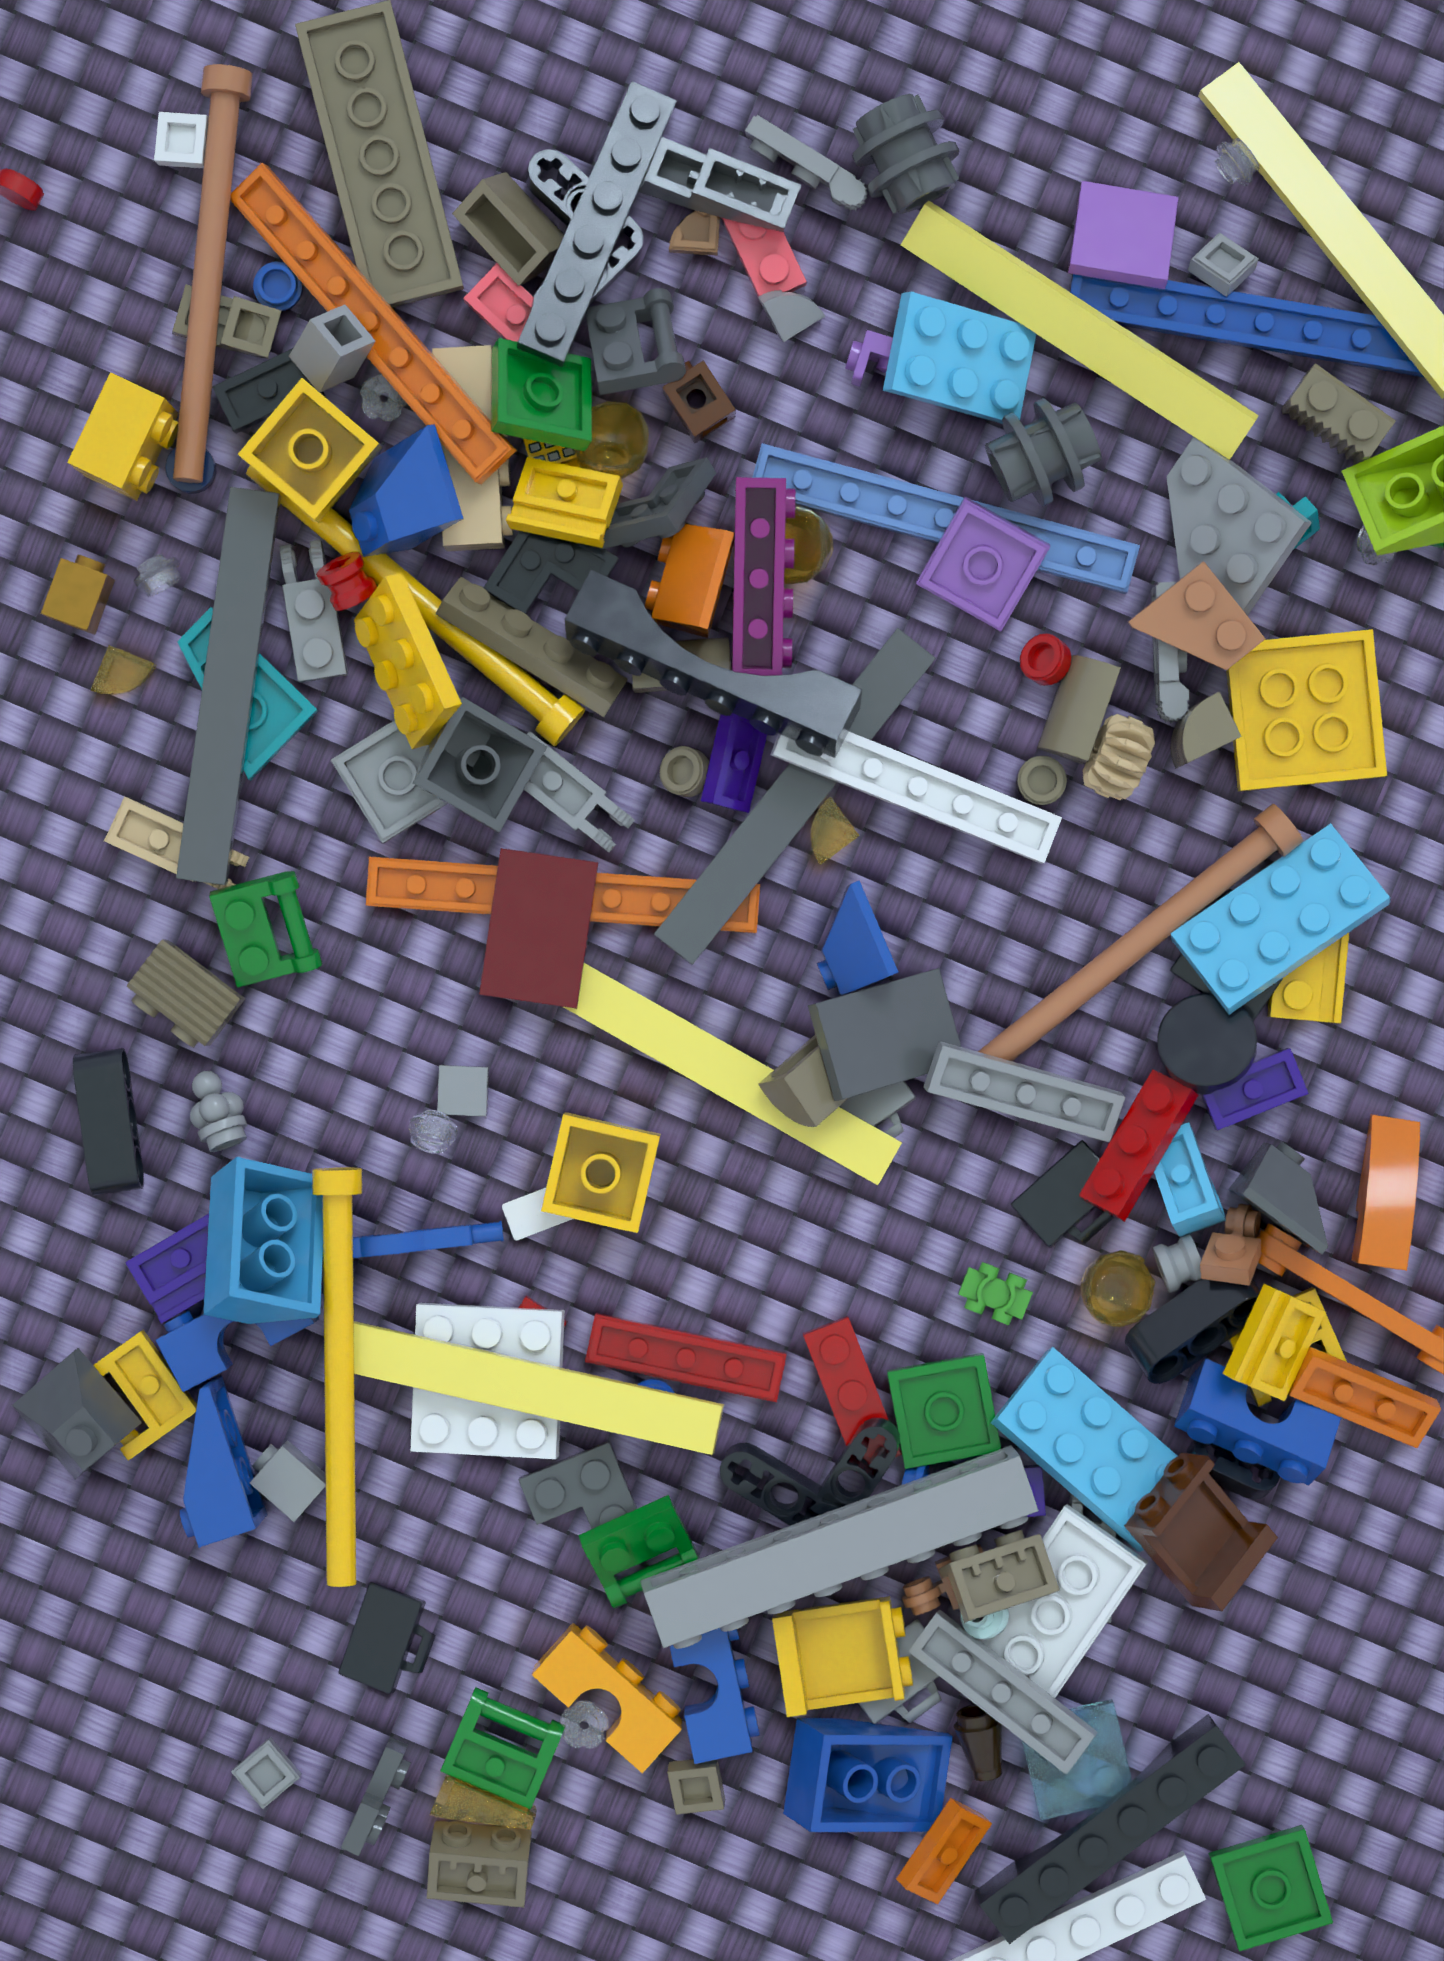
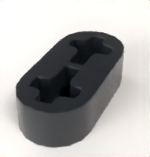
M1193 1440L1187 1448L1188 1454L1208 1456V1451L1205 1448L1207 1446L1213 1447L1215 1449L1214 1456L1217 1460L1214 1462L1215 1466L1209 1474L1219 1486L1252 1500L1262 1499L1270 1493L1280 1480L1278 1472L1258 1463L1243 1462L1237 1459L1231 1451L1213 1443L1205 1444ZM1252 1466L1259 1469L1258 1477L1262 1479L1259 1483L1252 1480L1253 1474L1249 1470Z

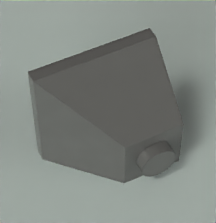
M460 697L462 705L428 745L413 784L495 832L500 833L547 746L466 698Z
M1282 1141L1276 1148L1264 1142L1229 1189L1293 1238L1301 1242L1306 1248L1323 1254L1328 1248V1243L1311 1174L1300 1166L1305 1158Z
M79 1348L75 1349L12 1405L75 1480L142 1423Z

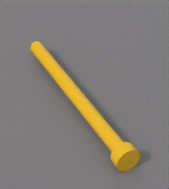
M249 466L246 472L248 477L266 492L279 493L281 495L280 504L341 555L359 552L365 562L363 566L365 575L372 577L377 585L381 583L385 576L402 572L426 626L540 721L535 731L555 747L576 725L586 710L576 700L566 694L558 699L518 664L436 615L442 601L387 554L363 557L352 525L332 508L318 523L252 466Z
M335 1167L312 1169V1194L322 1195L327 1585L347 1587L356 1585L352 1195L362 1194V1168Z

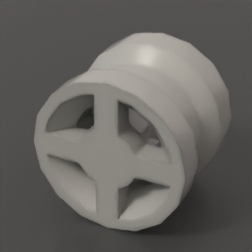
M1190 1234L1180 1237L1174 1245L1166 1246L1159 1244L1152 1247L1159 1272L1169 1293L1179 1290L1181 1283L1189 1280L1197 1282L1201 1279V1258Z

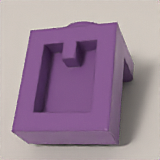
M867 330L863 343L853 341L845 369L854 372L851 381L852 385L861 386L868 360L878 362L876 369L886 373L892 337Z

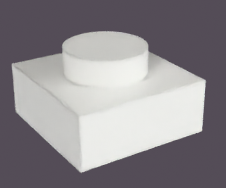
M159 112L154 161L159 166L204 168L208 116Z

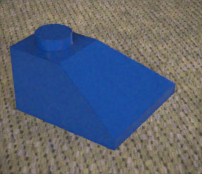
M435 424L423 427L374 458L349 509L352 529L355 537L358 539L363 557L411 550L464 519Z
M860 880L846 887L821 949L825 960L817 963L827 989L830 990L837 987L841 996L898 973V969Z

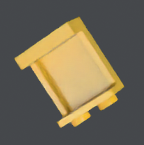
M890 1596L784 1611L774 1614L772 1617L787 1717L806 1715L808 1710L889 1698H894L895 1701L905 1700L904 1687L913 1686L909 1656L900 1657L897 1638L906 1637L902 1608H892Z

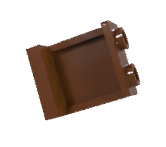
M1180 1453L1179 1456L1167 1464L1164 1469V1475L1151 1492L1138 1501L1134 1514L1124 1526L1191 1606L1222 1612L1278 1537L1267 1524L1249 1522L1209 1474L1215 1466V1463L1209 1456Z

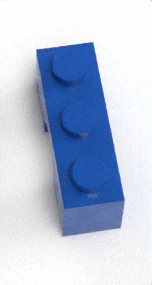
M187 1311L163 1324L167 1333L156 1339V1342L182 1392L227 1370L233 1365L225 1350L223 1340L226 1328L233 1321L203 1314L194 1319L190 1311ZM319 1317L255 1324L262 1330L269 1345L272 1346L314 1324L319 1320Z
M1205 1359L1189 1379L1174 1427L1187 1432L1188 1436L1197 1442L1213 1443L1231 1451L1237 1459L1243 1462L1258 1463L1278 1472V1475L1286 1481L1304 1483L1309 1486L1326 1469L1341 1417L1295 1399L1279 1416L1278 1423L1263 1422L1256 1418L1248 1408L1246 1402L1248 1385L1224 1375L1225 1366Z
M718 1628L701 1634L702 1639L691 1646L676 1649L673 1645L670 1646L674 1667L688 1664L705 1666L715 1675L718 1682L715 1693L708 1700L685 1706L684 1717L694 1764L753 1752L751 1737L760 1736L754 1706L745 1708L741 1689L750 1687L744 1658L734 1659L731 1641L740 1639L738 1629L724 1632Z

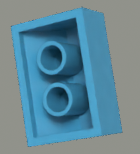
M234 1158L211 1177L203 1315L246 1324L318 1317L321 1307L322 1195L312 1194V1174L245 1158Z

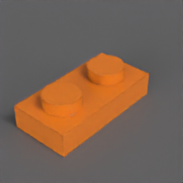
M950 1798L896 1880L906 1890L938 1905L992 1823L982 1813Z

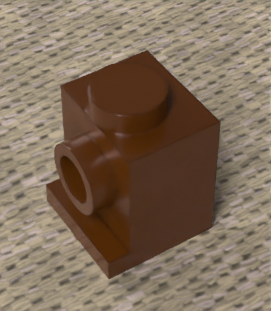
M704 360L695 366L690 361L685 362L686 374L683 378L667 383L662 387L664 396L694 443H697L736 417V409ZM691 393H702L706 398L704 406L697 409L690 407L687 403V398Z

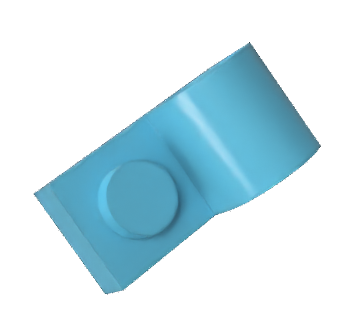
M1189 1122L1180 1126L1154 1171L1170 1221L1179 1237L1226 1221L1223 1207L1207 1172L1193 1129Z

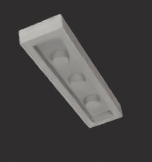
M941 1041L938 1042L924 1084L925 1090L929 1093L1109 1143L1125 1100V1096L1119 1091Z
M941 1610L936 1612L908 1651L1066 1775L1098 1733V1731L978 1638L970 1636L961 1625Z

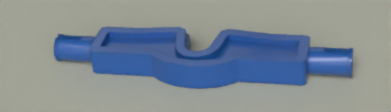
M502 1221L413 1230L395 1234L353 1237V1258L468 1246L496 1241L503 1242Z

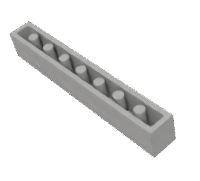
M1010 1445L640 1580L663 1648L673 1645L674 1648L681 1649L699 1642L702 1639L701 1634L718 1628L724 1632L738 1629L749 1622L748 1617L767 1611L768 1614H778L787 1611L795 1606V1600L810 1594H814L815 1597L831 1595L842 1588L841 1583L860 1577L861 1580H870L880 1577L889 1571L888 1566L907 1559L908 1563L924 1561L936 1553V1548L953 1543L955 1546H963L973 1543L982 1537L981 1532L996 1526H1000L1001 1529L1017 1527L1028 1520L1027 1515L1039 1510L1020 1455Z

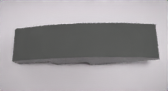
M661 137L639 192L692 210L783 232L801 184L709 148L706 155Z

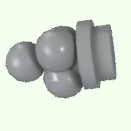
M202 1071L194 1077L192 1082V1091L201 1101L192 1107L190 1121L194 1127L200 1129L198 1131L200 1141L207 1143L210 1152H217L240 1144L247 1139L244 1128L247 1127L245 1117L241 1115L244 1105L240 1096L234 1092L220 1094L222 1081L217 1074L212 1071Z

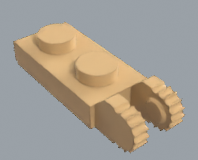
M124 796L104 841L177 874L184 823ZM232 849L230 864L245 867L249 857ZM229 878L227 885L206 883L217 889L236 885Z

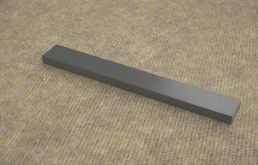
M230 487L177 867V879L219 885L228 884L281 501L279 493Z
M899 628L895 630L852 684L862 689L860 710L849 732L872 740L936 659ZM790 763L657 929L654 936L689 964L693 965L837 782Z

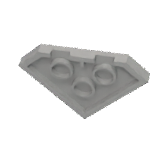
M1193 437L1167 475L1179 577L1181 579L1204 561L1248 616L1312 522L1232 460L1227 459Z

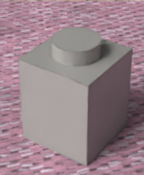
M344 304L310 319L289 357L320 393L354 378L376 341Z
M288 1440L279 1450L270 1444L252 1465L259 1473L250 1484L293 1522L296 1521L326 1486L325 1472Z

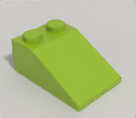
M1444 425L1342 470L1377 556L1444 543Z

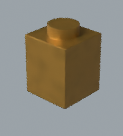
M78 554L75 563L60 558L40 614L95 635L115 579L104 574L105 564Z

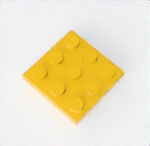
M1373 629L1264 640L1226 670L1230 714L1242 736L1233 741L1238 791L1387 776Z

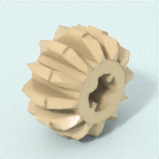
M1116 714L1107 718L1099 729L1090 758L1082 770L1084 785L1106 798L1112 797L1121 800L1131 796L1134 788L1139 786L1140 779L1146 773L1147 764L1152 758L1151 751L1155 745L1153 729L1131 716L1127 718Z

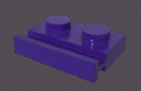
M209 1213L125 1262L147 1301L153 1306L161 1324L204 1299Z

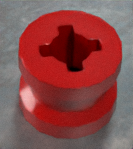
M359 552L342 555L324 565L316 573L321 585L327 586L331 591L330 602L335 611L345 610L368 599L377 588L374 579L365 575L363 571L365 562Z

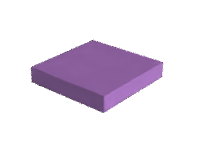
M1082 181L1078 196L1068 273L1165 289L1169 275L1179 197Z
M964 497L916 580V584L1001 632L1050 549V544L973 500Z

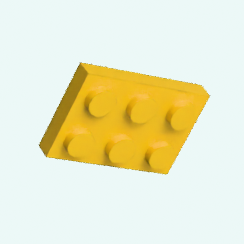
M400 572L384 577L357 614L354 622L357 639L367 649L374 664L376 681L379 687L386 691L392 704L396 726L402 734L406 735L411 749L429 745L462 703L403 573Z

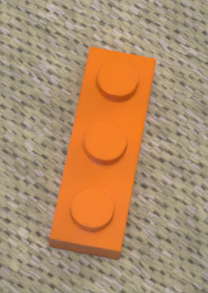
M1312 1347L1309 1348L1289 1391V1396L1415 1448H1418L1441 1411L1437 1399Z

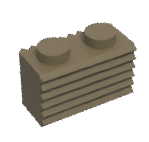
M1316 363L1307 371L1281 408L1282 415L1289 414L1290 420L1297 419L1298 426L1305 425L1306 432L1313 431L1314 437L1321 436L1322 443L1329 442L1330 449L1337 448L1338 454L1345 453L1346 460L1353 459L1354 465L1371 457L1396 421Z
M162 939L158 943L157 947L126 986L136 993L131 1001L137 1007L153 1018L161 1012L175 1023L170 1031L193 1048L198 1042L204 1046H210L245 1001L242 995L199 964L195 959L191 958L174 943L166 939Z

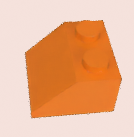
M685 524L675 535L663 538L657 561L666 563L661 582L651 581L645 602V609L653 611L651 617L658 625L705 638L709 637L734 546V532Z

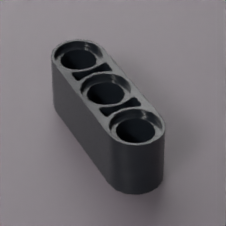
M118 1048L75 1054L73 1056V1075L87 1177L92 1195L143 1189L144 1171L130 1069L125 1049Z
M1200 1279L1131 1328L1125 1337V1345L1149 1382L1153 1384L1168 1382L1241 1332L1261 1290L1253 1279L1250 1286Z

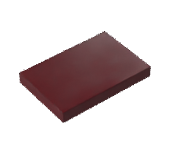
M500 849L479 995L578 1008L598 862Z

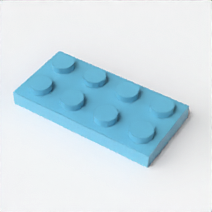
M1330 823L1297 846L1285 857L1279 858L1170 933L1172 942L1230 1015L1390 904V896Z
M1052 1347L1043 1354L991 1421V1424L1137 1552H1141L1144 1549L1124 1525L1134 1514L1138 1501L1151 1492L1164 1475V1469L1167 1464L1177 1455Z

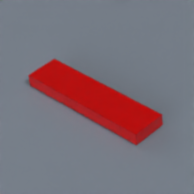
M595 1313L585 1362L777 1403L787 1353Z

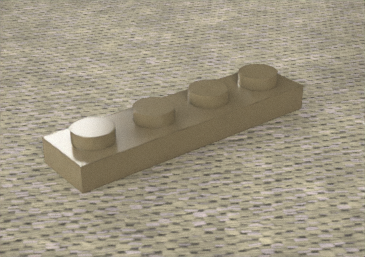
M460 577L451 588L436 612V615L602 717H605L628 680L616 672L610 665L578 651L566 638L554 634L531 620L524 612L513 609L489 594L483 587L473 584L463 577Z

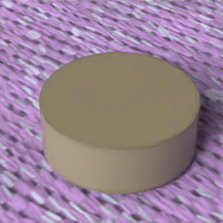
M687 746L672 749L665 755L660 766V779L663 786L669 792L682 797L698 795L704 788L709 760L701 751Z
M1036 756L1026 761L1020 767L1016 778L1017 789L1020 795L1027 802L1034 805H1048L1056 801L1063 794L1067 783L1066 773L1062 765L1057 760L1048 756Z

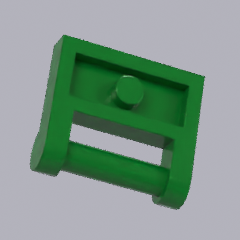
M295 871L281 872L210 891L209 898L237 988L291 973L309 972L323 964L319 950L313 948L296 894L299 883ZM277 896L294 953L281 956L263 897Z
M669 1495L579 1535L582 1548L614 1609L626 1604L627 1597L643 1591L640 1580L700 1559ZM677 1547L679 1553L618 1580L616 1574Z
M475 1687L440 1771L531 1809L566 1725L553 1719L550 1723L542 1721L488 1698L489 1692ZM479 1716L542 1741L538 1754L476 1729L475 1725Z

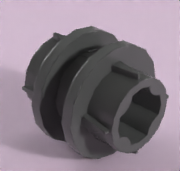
M913 94L901 95L875 107L856 121L857 127L852 129L860 145L853 152L852 158L856 166L863 167L875 164L879 175L868 184L867 189L871 197L885 196L893 214L896 212L903 214L922 207L928 200L933 202L953 189L956 185L955 181L959 180L951 161L959 155L960 150L956 142L953 141L936 143L932 133L944 124L945 119L939 110L926 111L919 94L915 96Z
M1045 398L1037 400L1033 404L1037 420L1025 426L1022 425L1019 418L1013 412L1003 416L1002 422L1005 435L986 443L985 449L993 472L1010 502H1014L1032 493L1037 502L1044 507L1053 502L1050 484L1064 479L1073 492L1085 486L1082 469L1100 462L1102 455L1092 427L1083 410L1076 402L1055 411Z

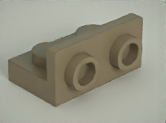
M1022 1530L994 1539L997 1548L980 1553L978 1546L973 1545L949 1554L951 1563L939 1568L941 1578L949 1577L964 1623L1060 1591L1040 1534L1024 1538Z
M436 1821L434 1823L429 1852L427 1899L524 1908L532 1831L511 1826L479 1825L461 1821Z

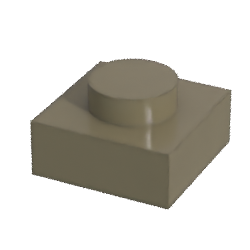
M694 1759L669 1762L667 1774L676 1815L724 1809L726 1798L718 1759L694 1764Z

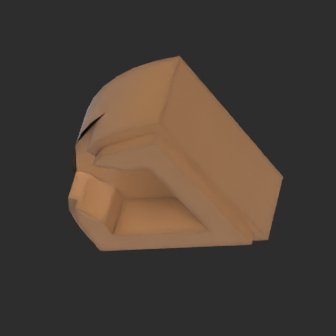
M696 210L687 215L673 231L669 244V253L718 256L720 217Z

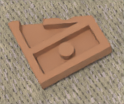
M1204 561L1128 621L1132 628L1224 670H1228L1266 639Z

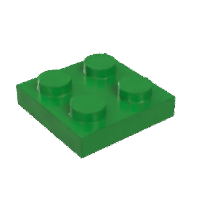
M498 338L492 347L491 432L585 451L592 442L591 358L568 353L563 367H560L518 349V342Z
M983 1353L887 1370L905 1469L985 1455L1001 1449L998 1429L991 1424L995 1417V1411Z
M1303 1825L1208 1853L1239 1952L1333 1923Z

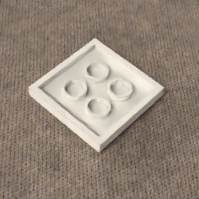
M418 1303L416 1304L415 1335L562 1368L565 1310ZM413 1387L410 1449L412 1452L557 1459L559 1457L560 1420Z

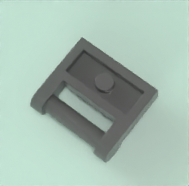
M655 288L648 291L642 298L588 307L586 320L600 395L675 382L686 374L684 358L677 351L670 315L674 305L672 295L667 289ZM652 320L658 357L654 361L644 362L637 323Z

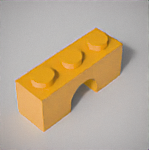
M572 1623L534 1665L532 1676L568 1708L587 1690L603 1689L612 1693L619 1701L621 1714L607 1730L605 1741L643 1773L682 1730V1719L678 1716L681 1709L664 1692L659 1691L654 1695L641 1683L645 1677L628 1660L622 1658L618 1663L604 1650L608 1646L607 1642L595 1630L587 1625L581 1630Z

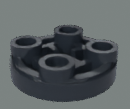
M1212 993L1195 994L1180 1000L1168 1010L1159 1026L1157 1036L1158 1052L1165 1070L1177 1082L1192 1088L1198 1094H1211L1216 1090L1229 1087L1239 1081L1248 1072L1257 1054L1256 1029L1249 1013L1241 1006L1229 1015Z

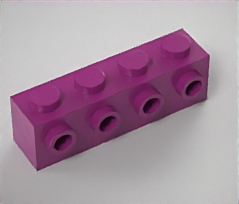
M736 477L732 671L771 676L782 675V668H792V638H783V618H793V589L784 588V568L794 569V539L785 538V518L795 519L796 491L794 488H786V478Z

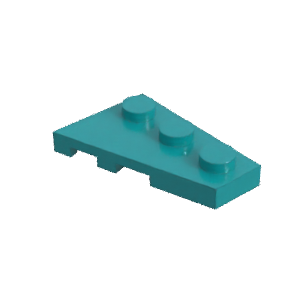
M210 607L177 641L201 689L203 687L213 607ZM260 653L243 768L250 781L319 711Z

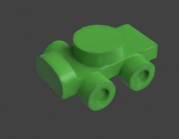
M985 1262L981 1263L979 1270L968 1266L958 1295L967 1298L964 1308L981 1315L985 1306L994 1308L995 1310L991 1318L1006 1325H1010L1013 1316L1021 1320L1023 1319L1033 1294L1032 1291L1024 1289L1027 1279L1009 1272L1006 1281L997 1278L1000 1269Z

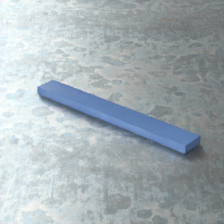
M763 443L760 447L752 477L786 478V488H794L796 491V506L937 544L963 500V497ZM974 501L1050 544V549L1037 571L1122 594L1128 592L1140 545Z

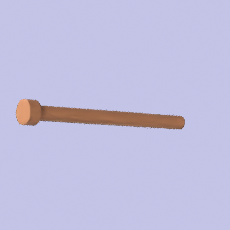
M213 64L204 66L201 94L210 98L173 473L174 480L187 483L203 482L240 102L249 101L251 96L253 74L244 68L231 65Z
M1272 803L1253 819L1258 827L1256 830L978 1052L1009 1061L1015 1060L1168 938L1170 933L1188 922L1275 851L1285 857L1304 842L1299 831L1282 810Z

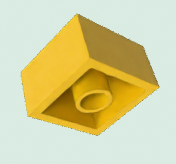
M110 372L67 463L83 476L137 501L141 492L147 494L156 481L159 467L155 465V462L162 448L169 449L177 437L178 421H176L179 413L164 397Z
M301 378L238 455L319 523L382 447L361 427Z
M565 1112L560 1125L541 1211L638 1233L661 1134Z

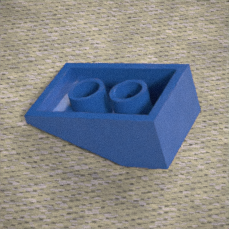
M222 1376L213 1378L199 1389L183 1496L185 1508L180 1509V1518L184 1531L188 1538L195 1536L198 1548L254 1530L268 1515L261 1493L250 1484L255 1474Z
M797 1718L783 1814L809 1832H928L942 1811L953 1736L943 1732L878 1723L873 1724L841 1718Z

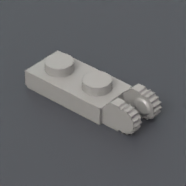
M759 115L753 116L745 129L746 137L752 140L749 148L753 152L772 163L775 162L777 157L785 160L794 166L791 175L811 188L816 189L819 182L830 189L832 202L839 206L843 205L845 209L856 211L858 208L861 209L863 204L865 205L867 188L864 187L865 183H862L861 179L856 180L855 175Z
M321 539L310 541L309 556L313 564L315 580L298 582L295 551L292 549L291 544L280 546L282 570L286 583L282 587L298 682L303 683L348 675L338 611H335L330 602L331 591L327 586L321 585L316 575L318 570L326 565Z
M1158 582L1151 589V602L1176 582ZM1152 637L1155 704L1158 705V708L1155 710L1158 711L1157 715L1160 716V720L1163 719L1165 723L1168 721L1171 724L1173 721L1181 720L1182 716L1184 717L1185 713L1189 711L1188 706L1190 705L1187 704L1189 690L1179 681V673L1187 671V652Z
M529 731L527 735L547 746V749L524 790L575 831L580 829L607 852H610L616 845L612 841V837L602 829H597L586 820L588 816L599 805L620 826H625L629 829L635 820L605 796L607 794L606 791Z

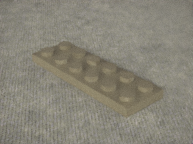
M387 0L296 23L295 27L357 268L391 307L463 290L464 286L391 1Z

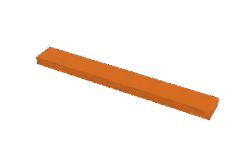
M261 163L231 193V202L327 312L344 304L350 309L376 341L367 358L426 426L435 424L440 442L476 483L482 485L517 450L503 434L491 432L490 419L269 166Z
M369 857L366 906L491 915L498 866ZM597 873L590 922L661 926L696 880ZM756 884L720 931L757 933L760 884Z

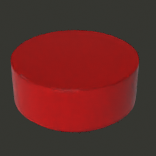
M7 168L0 170V195L22 208L36 211L44 197L43 189L28 177Z
M1039 634L1031 638L1023 647L1020 655L1022 672L1029 679L1043 686L1059 682L1067 674L1071 665L1069 647L1051 634Z

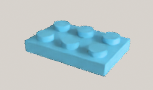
M915 292L902 293L883 391L1003 424V416L1012 412L1020 420L1036 333L1014 321Z

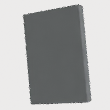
M939 968L808 1005L834 1101L850 1098L928 1074L939 1041L961 1047Z

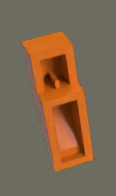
M1370 1114L1355 1210L1359 1214L1351 1260L1356 1263L1407 1271L1418 1181L1420 1122Z

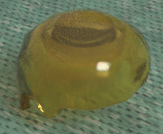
M606 401L592 406V442L585 451L574 449L578 464L584 469L618 475L621 477V480L625 479L639 470L645 461L649 446L648 425L642 413L627 403Z
M801 506L795 507V519L785 518V538L794 539V569L784 568V584L787 585L805 583L815 578L827 567L834 551L833 535L823 518L810 509Z
M1118 1250L1098 1256L1085 1269L1080 1281V1294L1083 1304L1096 1321L1107 1326L1124 1327L1138 1322L1151 1308L1156 1282L1144 1264L1145 1259L1143 1257Z

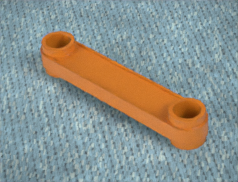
M1268 1223L1264 1231H1260L1257 1238L1261 1239L1262 1254L1258 1262L1259 1264L1281 1277L1286 1269L1290 1270L1419 1348L1421 1351L1416 1358L1444 1375V1328L1436 1324L1433 1331L1430 1332L1297 1252L1302 1243Z

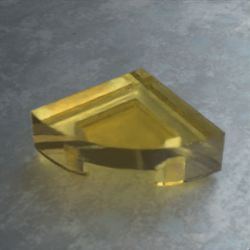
M108 645L91 691L104 695H119L130 692L141 686L151 676L156 664Z
M831 797L820 806L811 827L812 850L819 865H822L860 836Z

